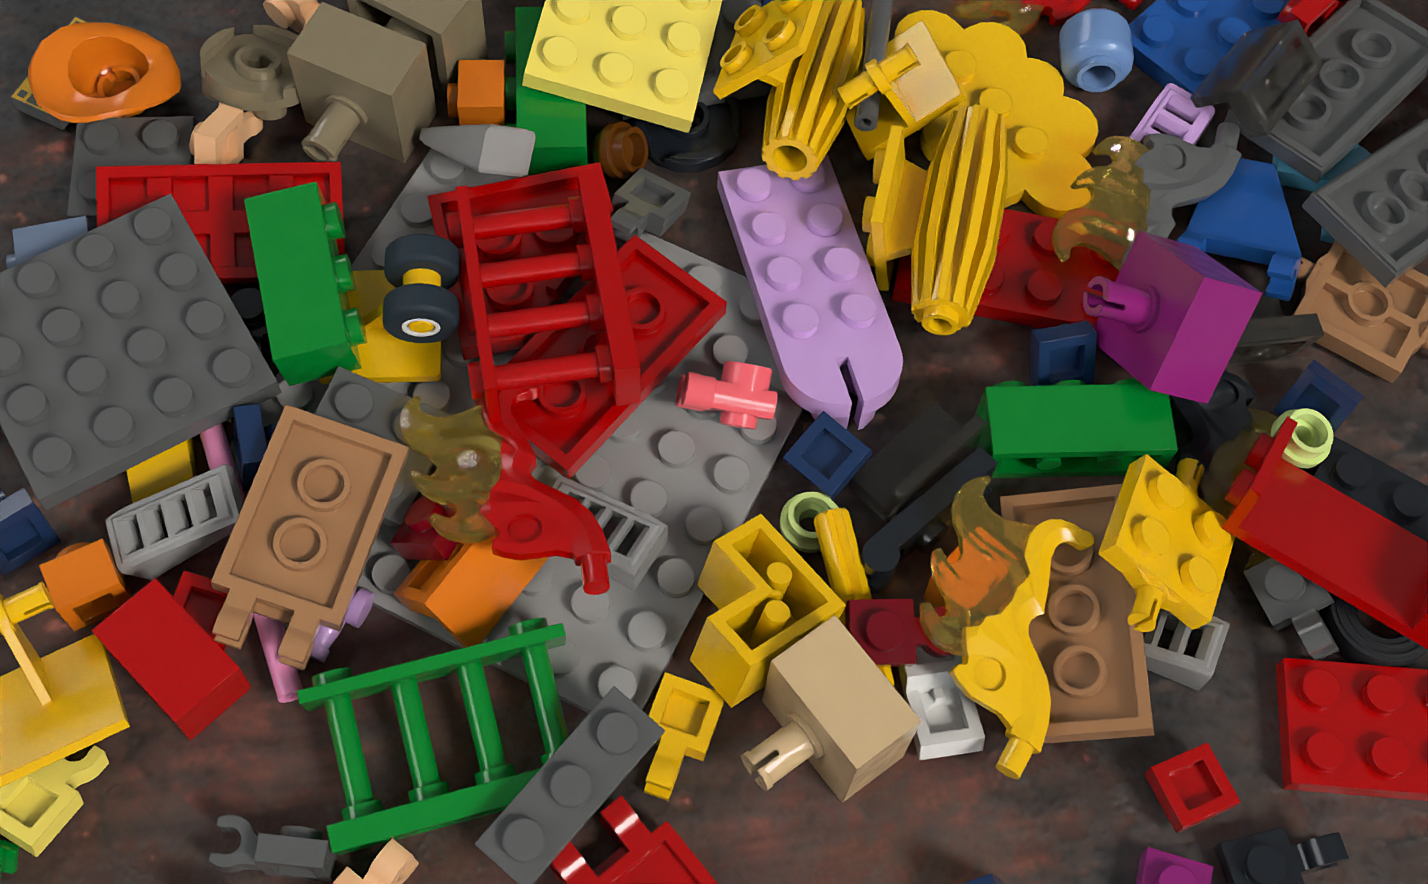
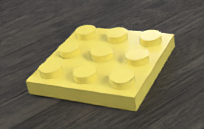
M545 0L525 68L522 86L689 133L722 0Z

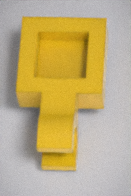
M665 672L649 713V717L661 726L665 732L655 743L658 745L646 777L645 782L647 783L644 793L669 801L684 755L704 761L725 700L716 690Z

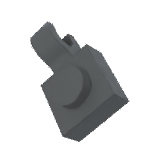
M640 168L614 193L612 201L614 215L611 217L612 227L616 228L614 237L617 251L634 234L640 238L643 231H648L661 237L686 211L691 192Z
M1269 558L1243 572L1272 626L1277 631L1294 624L1299 637L1314 660H1320L1339 651L1333 637L1318 613L1319 610L1335 603L1329 591L1273 558Z
M224 815L218 817L217 827L222 832L240 834L241 844L231 854L210 853L209 862L217 869L228 873L242 870H260L266 875L325 882L334 881L338 855L332 853L328 840H321L322 832L302 826L281 827L280 835L259 833L258 836L251 824L240 816Z

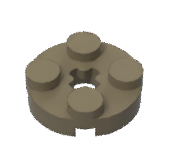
M253 25V34L235 36L234 27L215 33L204 42L200 50L203 95L213 101H219L241 110L252 111L256 117L263 120L281 119L286 115L288 107L300 103L287 57V51L298 35L269 25Z

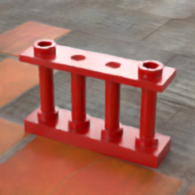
M601 168L577 171L578 196L568 197V204L472 216L468 185L455 187L459 211L447 213L451 242L458 249L464 248L480 361L467 363L473 401L486 399L489 424L502 422L498 391L599 377L600 383L611 382L616 406L641 403L640 363ZM571 228L573 234L584 233L586 244L576 245L577 251L479 264L476 240ZM575 276H580L582 282L593 281L595 293L585 294L586 301L486 314L483 289ZM589 326L591 332L602 330L604 344L595 345V352L494 366L490 339Z

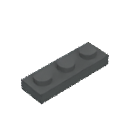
M613 686L476 841L475 845L518 884H534L663 735L665 730L618 688Z

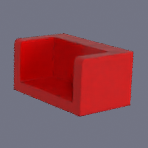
M156 578L91 630L107 651L190 741L251 688L240 667Z

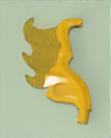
M989 476L974 478L962 485L954 496L951 515L952 524L959 540L960 555L957 562L949 564L941 548L932 552V575L939 592L944 597L946 615L939 617L932 604L924 602L920 604V622L925 634L935 646L945 652L962 657V664L953 666L949 674L966 697L996 714L1006 727L1005 736L1009 741L995 767L1010 778L1020 779L1031 755L1041 753L1049 725L1051 707L1048 679L1030 640L1029 624L1033 618L1044 614L1051 558L1055 548L1059 544L1067 543L1081 551L1092 546L1094 537L1090 532L1062 519H1049L1034 526L1002 518L991 510L983 496L985 487L991 481Z

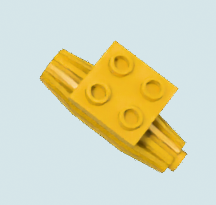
M772 0L762 7L758 4L749 7L735 22L734 29L736 32L730 48L720 61L722 69L713 93L719 99H722L757 79L772 85L767 99L761 156L762 160L767 163L766 167L770 171L776 172L777 176L781 178L788 177L791 180H799L801 177L805 179L811 177L813 172H816L844 125L849 108L843 101L837 88L857 77L862 68L866 9L865 7L862 8L861 0Z
M978 104L969 107L964 105L958 111L954 110L951 113L927 171L905 159L903 126L891 125L886 149L877 148L875 153L873 183L878 184L876 197L867 196L864 203L862 229L863 232L870 233L867 242L866 258L869 266L875 267L878 289L889 291L895 259L911 254L912 314H914V319L917 322H922L925 330L936 335H951L961 330V327H968L970 325L996 258L1008 189L1007 123H1005V118L1002 114H997L995 109L981 107Z

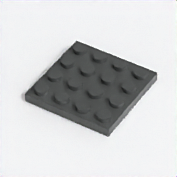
M171 194L0 272V425L37 500L45 510L232 418L233 407L260 404L282 393L275 376Z

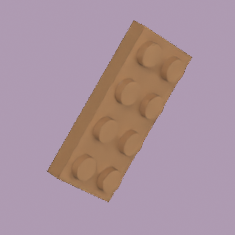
M1122 484L1000 497L1005 560L1011 564L1006 573L1008 597L1016 584L1024 576L1020 557L1025 537L1032 528L1049 519H1062L1090 532L1094 537L1092 546L1081 551L1067 543L1059 544L1055 548L1051 558L1044 614L1033 618L1029 624V637L1047 676L1051 697L1049 725L1043 744L1154 735L1143 632L1134 629L1136 624L1130 626L1127 621L1136 598L1135 589L1131 587L1119 570L1098 554Z

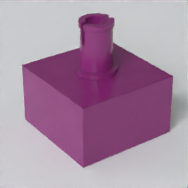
M1139 230L1116 281H1110L1108 278L1101 276L1094 277L1087 286L1091 289L1102 291L1103 296L1084 291L1082 304L1086 314L1099 317L1094 326L1097 332L1096 345L1151 391L1208 404L1263 293L1197 247Z

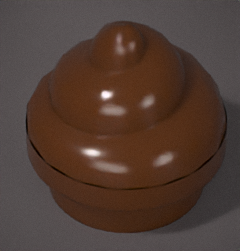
M623 121L611 122L606 124L595 136L593 144L588 147V155L594 163H601L603 173L610 178L628 179L640 168L645 167L648 159V144L640 128L632 127Z

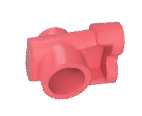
M724 361L721 381L716 380L715 377L693 372L681 374L676 392L675 406L702 412L704 410L721 412L720 424L756 430L757 419L772 420L774 417L777 392L769 390L772 369L753 364Z

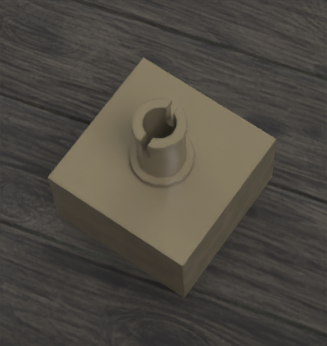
M347 0L350 13L426 44L434 95L447 101L448 83H458L459 60H486L488 58L481 0Z
M321 2L287 51L305 121L315 125L309 135L301 142L304 152L317 162H336L338 155L348 140L403 163L407 161L419 142L421 128H428L437 114L425 43Z

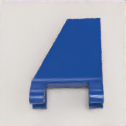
M1240 158L1233 174L1225 185L1212 196L1198 202L1186 231L1178 238V242L1195 246L1204 253L1269 265L1267 276L1271 278L1265 296L1289 301L1295 287L1302 254L1275 164Z

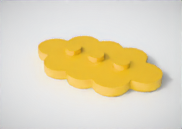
M919 10L904 17L898 23L894 38L923 20L966 98L964 102L919 129L921 131L920 146L925 157L931 162L950 115L954 110L958 111L961 106L967 105L969 107L974 104L985 108L991 107L995 109L997 114H1002L1005 118V123H1007L1008 189L1004 208L1022 200L1037 215L1068 221L1081 216L1089 208L1097 187L1095 172L1085 158L1091 153L1098 134L1097 119L1087 106L1078 100L1063 96L1064 83L1058 70L1048 62L1027 58L1026 46L1022 38L1006 25L996 22H980L963 29L947 14L934 10Z

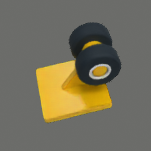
M405 235L393 240L387 246L384 270L353 271L356 290L347 292L350 308L358 307L367 337V343L357 345L362 368L351 372L376 383L439 381L442 377V340L455 334L460 323L459 300L451 291L447 290L453 287L460 277V252L458 248L449 240L436 235ZM333 376L320 378L318 381L321 384H330Z

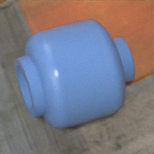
M1105 8L1088 9L1068 19L1060 30L1059 52L1061 69L1066 80L1075 87L1089 92L1107 91L1123 81L1132 70L1134 54L1131 30L1127 20L1118 12Z

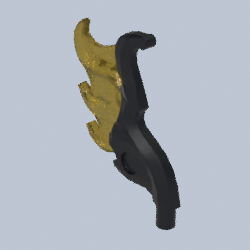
M1224 370L1208 404L1169 395L1171 409L1187 431L1189 443L1182 446L1176 453L1175 475L1178 463L1182 459L1192 458L1199 461L1197 466L1202 464L1205 470L1197 489L1198 497L1225 519H1227L1233 507L1231 503L1224 500L1226 493L1243 467L1250 471L1252 470V468L1243 464V461L1262 432L1271 436L1272 425L1277 419L1276 416L1266 411L1248 408L1247 405H1250L1257 393L1239 376ZM1239 539L1250 552L1249 561L1245 566L1246 570L1271 558Z

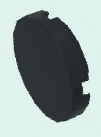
M734 96L726 97L725 103L708 106L703 102H697L689 133L632 117V127H638L644 133L648 144V159L655 165L674 172H702L719 166L734 153L742 135V107Z

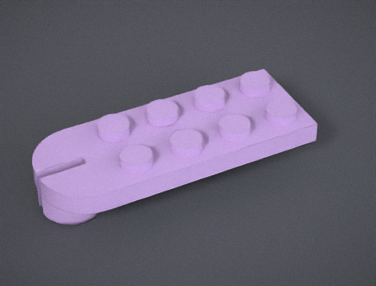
M825 155L816 172H813L812 176L807 179L801 177L799 180H791L788 177L781 178L777 176L776 172L770 171L766 165L718 172L717 189L785 391L796 404L809 411L814 420L825 411L846 430L852 407V401L848 393L850 392L858 398L854 416L855 424L858 430L863 429L873 419L876 410L885 405L896 392L903 367V356L828 155Z

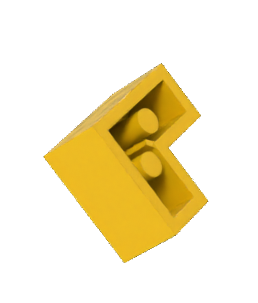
M759 514L718 538L712 544L697 586L719 611L707 617L690 661L732 708L766 685L771 660L834 615L839 619L846 604L762 514Z

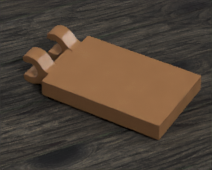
M285 404L211 580L213 589L228 594L212 631L216 635L215 642L241 650L255 613L289 625L277 653L280 656L279 663L305 671L320 626L322 625L339 632L341 630L407 460L409 447Z

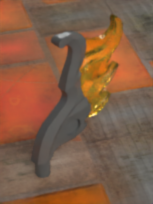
M1231 122L1219 124L1214 144L1210 148L1197 147L1173 135L1161 133L1148 134L1144 138L1143 145L1134 139L1124 136H1112L1104 139L1092 152L1095 155L1108 154L1113 163L1108 166H1097L1085 170L1070 185L1072 189H1088L1091 196L1090 201L1083 207L1069 210L1057 221L1053 229L1052 244L1060 261L1065 262L1070 258L1071 247L1084 246L1102 255L1120 273L1139 230L1167 238L1176 224L1172 218V208L1204 201L1225 185L1233 174L1242 155L1236 150L1240 127Z

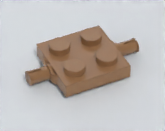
M1336 240L1333 242L1328 253L1318 259L1315 264L1301 257V265L1296 281L1303 284L1300 290V302L1286 327L1392 384L1402 373L1411 355L1416 353L1420 347L1428 350V276L1412 268L1385 288Z

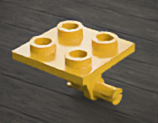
M923 20L888 42L885 59L880 62L875 58L865 64L866 71L863 73L860 71L857 77L837 88L840 96L849 108L846 120L864 157L868 161L875 157L877 148L886 149L891 125L903 126L905 139L966 100ZM877 91H880L881 99L876 128L872 131L859 130L854 125L856 105Z
M42 581L6 599L0 594V633L5 637L21 666L0 676V787L130 727L107 650L94 634L40 658L18 625V622L55 607L52 597Z

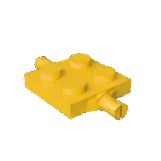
M1148 454L1130 463L1098 552L1101 557L1119 570L1131 587L1135 589L1136 598L1127 621L1130 626L1136 624L1134 629L1140 632H1151L1155 629L1160 608L1172 613L1191 630L1211 622L1235 536L1222 529L1226 519L1198 497L1197 489L1205 469L1202 464L1197 466L1199 461L1192 458L1182 459L1178 463L1175 476L1164 469Z

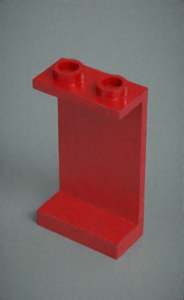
M1287 416L1273 437L1262 432L1243 461V464L1252 468V470L1250 471L1243 467L1224 497V500L1231 503L1233 507L1222 529L1428 649V542L1281 458L1298 424L1295 420Z

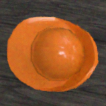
M84 22L59 28L40 42L28 67V81L37 105L53 117L71 123H89L108 118L132 117L142 113L145 109L168 101L181 88L180 70L172 51L167 45L145 32L114 23Z

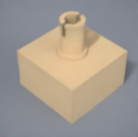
M834 615L771 660L762 702L777 719L782 728L752 750L742 754L741 759L750 775L757 771L759 777L755 779V782L765 791H768L775 782L808 759L843 803L904 756L921 720L841 621Z

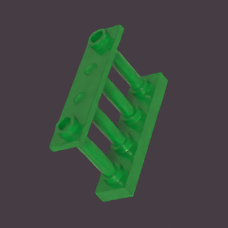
M544 617L530 619L509 626L510 636L356 676H353L351 668H339L311 677L313 687L297 691L299 704L307 711L325 707L347 805L346 808L341 809L343 821L326 826L332 853L343 855L387 843L392 838L398 840L504 811L541 768L516 775L514 764L506 763L483 666L522 656L546 752L545 755L540 756L543 767L569 737L548 654V649L565 645L566 634L563 623L548 626L547 619ZM457 673L480 772L474 774L476 786L450 792L448 782L440 781L418 683ZM391 690L414 789L408 792L409 804L383 810L381 799L374 800L351 700Z

